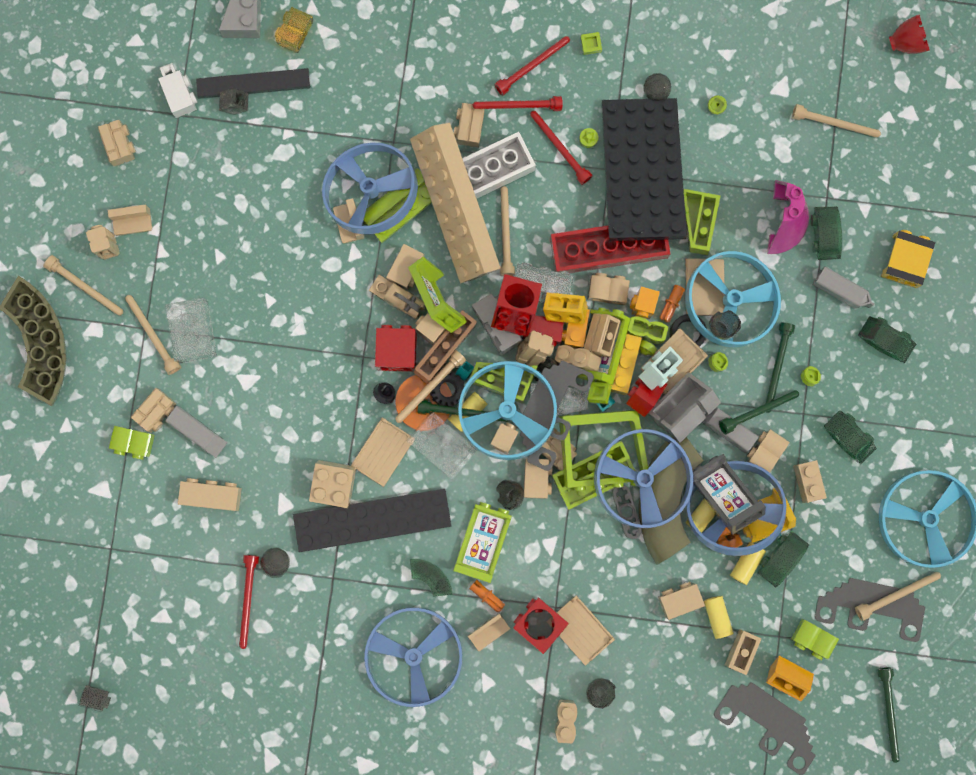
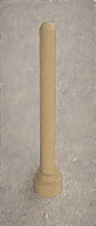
M796 104L793 109L792 119L804 120L806 118L877 138L881 136L879 130L810 112L803 105Z
M503 186L500 189L503 263L500 267V276H504V274L513 276L515 275V267L511 263L508 188Z
M51 255L45 261L43 267L49 272L59 273L119 316L123 314V310L62 267L59 259Z
M127 295L125 300L164 360L165 371L168 375L174 374L181 369V365L177 360L170 357L131 295Z
M455 350L451 354L447 365L396 416L395 420L397 423H401L454 367L462 366L466 362L461 353Z
M934 572L870 605L860 604L855 607V612L859 619L864 621L870 618L873 611L940 579L941 574Z

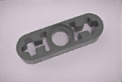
M626 485L614 487L612 496L618 515L626 521L635 518V522L632 523L640 524L630 489ZM618 488L626 490L624 499L625 501L629 499L630 503H624L619 506L618 502H622V499L616 495L619 492ZM625 506H629L632 509V515L628 518L624 517L621 513L622 508ZM621 523L627 538L636 539L641 535L642 528H637L638 531L633 536L632 533L627 532L630 526Z

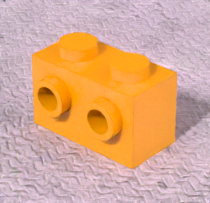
M641 286L637 295L634 294V297H632L629 307L632 309L631 315L650 319L654 314L660 291Z
M587 309L585 324L567 323V328L562 331L561 341H564V345L574 349L584 347L589 309Z
M778 656L770 666L766 683L802 701L811 691L814 674Z

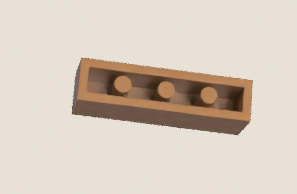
M463 310L460 314L465 317L466 323L452 333L446 330L414 369V374L426 384L439 373L451 358V354L460 347L476 327L477 321Z

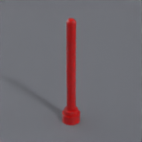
M568 36L563 37L509 78L498 80L494 83L496 90L500 95L504 96L509 92L513 83L570 42V38Z
M553 96L549 100L480 101L473 103L474 109L549 108L553 111H562L563 107L561 96Z
M535 110L531 111L530 116L576 172L578 182L581 185L588 182L593 177L591 172L578 164Z
M256 555L243 556L246 577L239 642L241 649L247 647L254 568H256V564H259V556Z

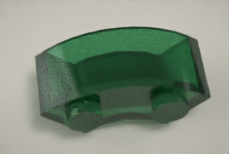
M815 207L814 215L810 217L815 241L812 242V251L816 253L818 260L841 259L842 226L838 207Z
M869 316L858 334L863 341L879 352L902 363H906L917 345L911 339L912 336L909 333L894 329L882 317L874 318Z
M839 410L824 425V428L832 439L861 465L877 449L873 442L874 438L869 433H864L855 423L856 419L851 414H845Z
M792 530L787 535L782 534L776 541L778 545L769 557L766 555L759 563L761 567L758 574L775 588L791 573L809 547V544Z
M410 559L412 579H419L425 582L430 587L433 597L453 595L450 580L440 567L424 559Z

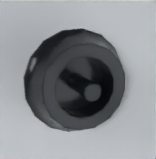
M379 383L373 388V395L378 402L390 404L395 399V389L389 383Z

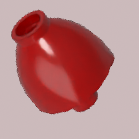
M919 14L905 20L899 25L893 35L889 36L893 51L898 50L907 54H919L930 51L927 40L923 41V39H926L924 27H919L922 25Z

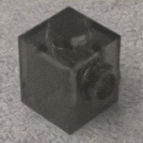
M235 88L220 92L219 111L233 115L248 111L249 92Z
M86 685L78 706L102 712L104 708L107 709L111 699V697H108L109 691Z

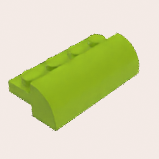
M416 168L414 170L418 189L411 210L392 228L374 234L381 243L386 241L432 203L420 169ZM411 188L386 192L366 208L363 219L366 226L375 225L392 217L404 205Z
M620 441L614 444L605 456L635 471L623 442ZM602 451L573 464V479H593L596 463ZM564 470L552 475L554 483L568 510L597 496L593 486H586V490L574 491V487L566 488ZM600 473V478H604V477H616V476H612V475ZM606 484L605 488L601 489V491L604 493L614 487H612V484Z

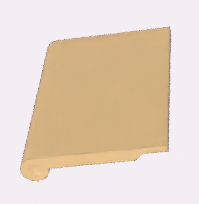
M685 259L686 286L693 271L706 259ZM724 259L710 261L709 264L724 283ZM698 272L692 288V302L696 315L721 316L725 308L723 304L725 294Z
M680 328L655 353L657 354L659 351L663 353L671 347L683 359L676 367L678 371L671 378L667 376V386L663 391L665 395L688 372L692 373L708 357L707 353Z
M382 417L351 466L356 467L358 471L384 487L415 438Z
M577 595L557 612L570 623L560 634V638L585 666L615 640ZM551 617V618L547 621V623H548L551 627H552V622H551V620L553 619V617Z

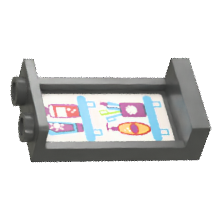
M724 454L713 457L709 463L704 466H698L693 470V484L732 535L765 515L766 506L761 500L758 502L726 462Z

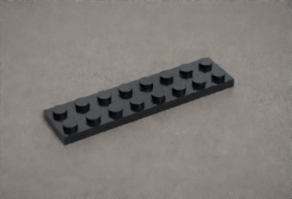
M446 489L350 504L348 508L333 507L293 514L299 552L452 527Z

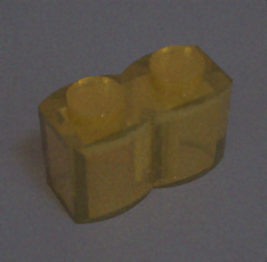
M291 7L289 11L285 12L283 16L284 23L281 28H277L275 38L278 45L298 53L313 24V17Z

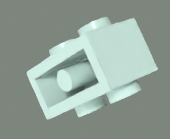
M669 347L663 353L659 351L651 358L654 362L652 363L649 360L642 367L644 371L638 377L651 390L656 386L661 388L668 381L667 376L671 378L678 371L676 367L683 359Z

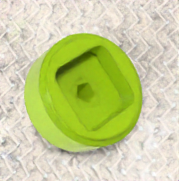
M715 95L708 101V109L713 114H721L727 108V101L723 96Z
M592 128L584 129L580 133V144L585 148L594 147L598 142V133Z
M641 340L639 347L641 354L654 356L657 351L656 347L646 340Z
M716 352L709 357L708 364L713 371L720 372L727 368L728 359L725 354Z
M809 366L801 372V380L805 385L812 387L820 382L821 374L817 368Z

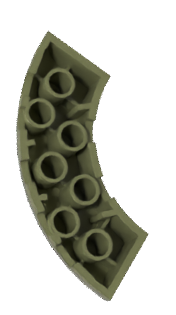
M18 276L0 305V310L7 314L19 327L27 352V363L25 364L24 373L18 387L48 405L53 406L60 393L66 371L67 358L64 334L60 322L46 298L32 284Z
M687 437L680 443L675 440L687 454L693 471L704 460ZM667 441L656 452L648 467L653 464L669 445ZM679 458L653 476L654 481L651 487L662 520L669 517L680 505L682 490L687 481L686 469L682 458ZM639 496L638 512L640 525H642L641 502ZM680 514L661 526L642 528L646 547L656 565L667 560L691 543L684 531Z

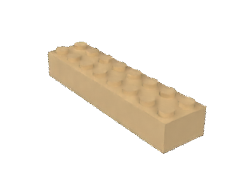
M450 123L434 125L410 139L460 284L501 269Z

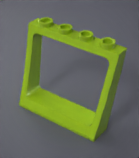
M635 410L558 416L568 421L571 426L628 421L631 431L641 429L639 414ZM559 422L560 435H562L566 428L563 423ZM569 430L566 438L561 440L565 487H574V491L586 490V486H593V489H595L594 478L573 479ZM642 433L632 434L640 471L647 470L649 467ZM617 476L600 478L601 489H604L606 484H612V487H623V483L630 482L631 486H636L634 480Z

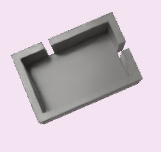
M688 372L655 404L649 415L660 428L680 443L706 418L705 414L709 415L721 402L713 389Z

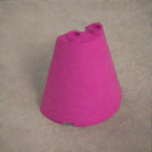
M775 180L773 199L790 201V206L784 208L783 220L776 235H769L767 254H779L790 250L802 240L808 229V206L802 189L794 184Z

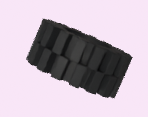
M453 372L449 373L430 392L432 400L437 405L450 407L457 405L464 389V381L460 379L459 375L457 376ZM449 382L454 386L455 392L451 397H445L441 394L440 387L443 383Z

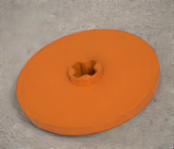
M413 375L409 377L399 387L395 399L398 414L427 385L418 376ZM443 383L440 387L441 394L445 397H451L452 393L448 385ZM429 393L425 397V399H429V402H432V404L437 405V403L432 400L433 398L432 396H430ZM417 406L403 422L415 430L429 431L441 426L450 414L430 412L426 415L418 414Z

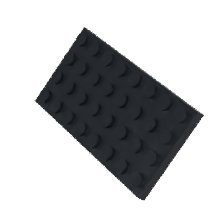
M677 98L602 100L609 241L686 239L687 230Z

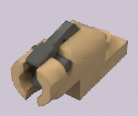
M378 275L369 289V292L414 319L420 316L418 313L419 309L424 310L425 308L422 300L381 275Z

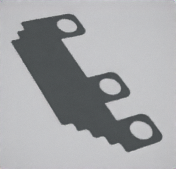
M561 361L559 366L553 365L551 369L544 368L542 375L554 392L557 410L568 386L586 392L594 378L592 373L565 361ZM579 374H585L588 377V383L585 386L577 385L576 377ZM538 380L523 415L550 429L554 415L553 402L546 386L541 380ZM556 416L555 424L558 422L563 423L566 430L562 435H557L552 431L550 436L558 440H564L571 428V424ZM521 431L520 436L524 437L522 444L527 447L525 451L536 446ZM541 447L529 455L527 462L545 471H549L557 456L555 452ZM542 453H548L551 456L550 464H540L539 456Z
M849 578V582L842 583L841 588L835 587L834 592H827L825 597L819 596L815 619L819 622L832 624L835 621L837 606L850 608L849 628L865 631L868 627L869 618L865 620L862 626H855L852 622V618L856 614L855 607L860 604L870 605L901 588ZM914 592L872 612L874 614L903 619L900 637L903 640L912 642L920 640L925 606L919 605V599L914 598ZM823 607H829L832 610L831 618H821L820 610ZM908 625L916 627L917 634L915 637L910 638L906 636L905 628Z
M752 682L747 687L743 684L739 688L732 685L714 712L715 718L725 725H730L739 711L768 729L759 743V747L771 756H775L783 743L787 742L796 748L787 762L788 767L799 775L805 774L816 756L811 752L813 745L808 742L810 736L806 734L808 730L804 725L806 719ZM723 707H729L732 710L730 719L725 720L721 718L720 710ZM769 737H773L777 741V747L774 750H768L765 747V741ZM798 756L805 759L804 768L796 769L793 765L794 758Z

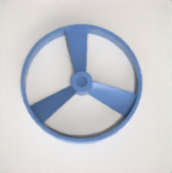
M375 142L360 144L342 153L329 167L322 185L323 202L331 217L342 228L357 234L380 233L398 224L411 210L417 196V177L408 158L397 148ZM367 152H388L401 158L409 167L374 180L365 176L353 158ZM339 169L357 181L364 194L349 223H345L333 214L329 203L330 186ZM411 188L404 205L392 217L375 225L362 226L369 199L377 197L379 192Z
M640 429L616 437L603 449L596 463L594 485L601 505L615 520L635 528H652L670 522L685 508L692 493L693 471L687 454L674 439L655 430ZM631 434H651L669 443L647 470L638 472L605 456L617 441ZM679 458H682L687 475L685 495L678 508L669 517L662 520L651 487L654 481L653 476ZM600 473L634 480L636 486L640 488L642 525L624 520L609 507L601 491Z
M729 461L727 463L733 470H746L756 473L774 486L782 504L764 503L766 506L765 515L758 520L778 525L777 528L765 540L752 546L733 548L717 544L716 541L726 526L719 519L703 533L698 530L690 513L691 501L697 490L694 484L687 503L688 521L695 536L708 548L725 555H749L769 546L780 534L786 518L785 494L777 479L764 468L749 462Z
M408 607L390 613L375 626L367 640L364 660L369 680L384 698L401 706L420 707L434 703L450 691L460 674L463 654L459 636L448 620L426 608ZM406 611L426 612L442 620L417 648L412 647L408 649L376 632V630L388 618ZM455 636L459 648L457 673L451 684L441 694L430 699L419 663L422 661L425 653ZM369 651L403 658L410 665L411 702L398 700L380 688L370 670Z

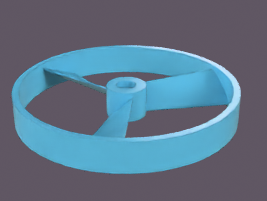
M727 251L709 257L693 271L686 286L685 305L692 324L705 338L725 347H743L761 339L773 328L780 313L781 295L774 275L764 263L743 252ZM725 257L741 259L757 268L768 283L743 292L736 289L729 291L709 262ZM698 272L725 294L723 297L725 308L714 334L707 330L700 322L693 307L692 288ZM773 301V312L766 329L752 340L733 342L737 307L742 303Z
M497 362L480 369L466 383L459 400V420L466 438L481 453L495 459L515 460L536 452L549 439L556 422L557 403L550 384L537 370L518 362ZM505 367L504 402L500 404L499 410L462 418L463 402L470 386L483 374ZM524 370L541 380L551 395L554 415L550 429L543 427L516 411L514 402ZM502 418L504 420H511L536 446L519 454L501 455L479 446L470 437V434Z
M931 470L907 474L889 487L881 501L879 527L882 537L889 549L897 557L909 564L929 568L952 564L968 552L976 539V502L966 486L949 474ZM919 474H933L951 482L932 510L918 512L889 500L894 490L902 482ZM964 495L971 511V530L962 549L951 557L937 526L939 523L938 515ZM885 517L918 521L921 526L925 527L931 564L915 562L904 556L895 547L888 535Z

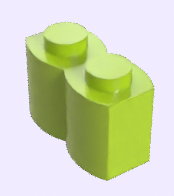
M634 316L631 317L627 334L644 338L653 344H661L666 339L669 327L661 322H649L643 317Z
M114 426L109 449H113L114 454L125 456V452L132 454V458L143 460L144 456L150 457L155 435Z
M804 619L800 621L791 638L795 641L794 646L803 651L808 648L813 651L811 655L821 661L823 657L829 659L839 641L837 637Z

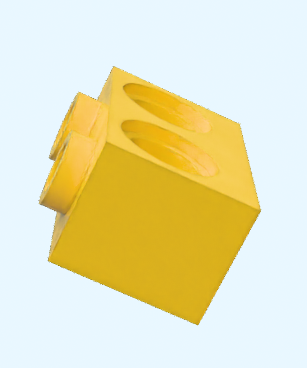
M547 292L543 307L547 321L585 324L588 309L585 296Z

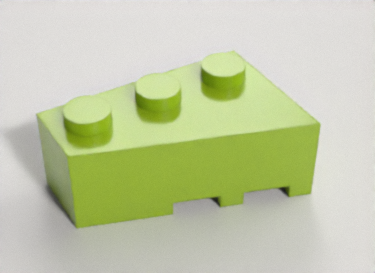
M684 189L689 252L708 256L721 195Z
M476 362L471 377L480 369L493 363ZM534 365L530 366V367L534 368L535 370L537 369V366H534ZM505 367L483 374L473 384L504 396ZM523 371L515 399L516 402L521 404L524 402L534 377L528 371Z

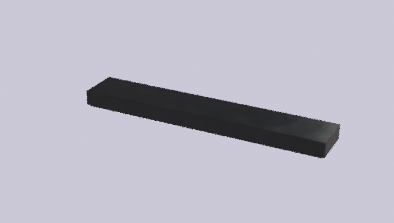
M308 68L196 78L199 99L311 88Z

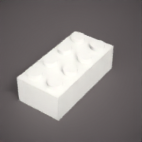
M519 132L462 158L476 199L534 172L536 167Z

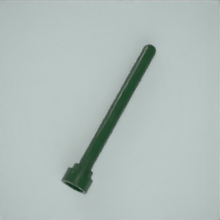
M780 323L781 339L766 403L775 398L788 339L795 331V325L790 323Z
M794 390L733 419L726 417L719 421V428L723 434L727 435L733 432L737 425L797 398L799 392Z
M424 399L418 405L417 410L418 414L423 415L430 412L459 415L458 407L432 404L427 399ZM462 408V416L466 417L488 413L487 411ZM499 418L496 421L509 422L510 420Z
M893 667L878 668L877 671L878 677L883 681L891 759L894 763H898L900 757L891 687L894 669Z

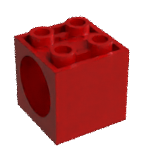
M504 274L491 327L528 337L536 314L542 284Z
M381 325V328H376V369L378 371L414 372L417 354L416 330L412 329V326L401 325L400 328H393L392 325Z
M538 597L537 600L533 598L526 606L528 611L524 615L520 613L513 621L516 624L513 628L544 654L570 623ZM546 610L553 617L551 622L554 630L548 638L545 639V636H538L536 639L528 633L529 623L526 620L533 611L539 613Z

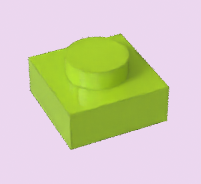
M599 32L582 34L580 36L583 55L602 52Z
M592 382L587 400L590 403L608 404L612 388L611 384Z

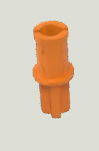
M679 285L673 286L674 288L669 298L665 300L666 304L660 315V319L664 322L669 323L676 308L680 306L678 303L685 289Z
M476 580L469 588L482 599V603L486 602L496 612L499 613L504 608L505 604L492 593V590L489 591L482 585L479 580Z

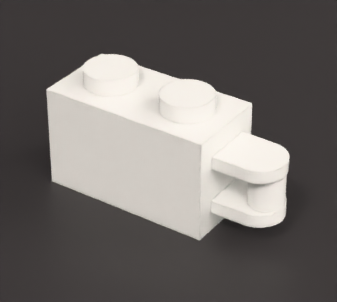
M173 63L160 67L163 77L158 79L173 115L178 118L197 110L195 103L198 102L194 93H190L188 86L191 85L187 75L183 76L180 70L176 71Z

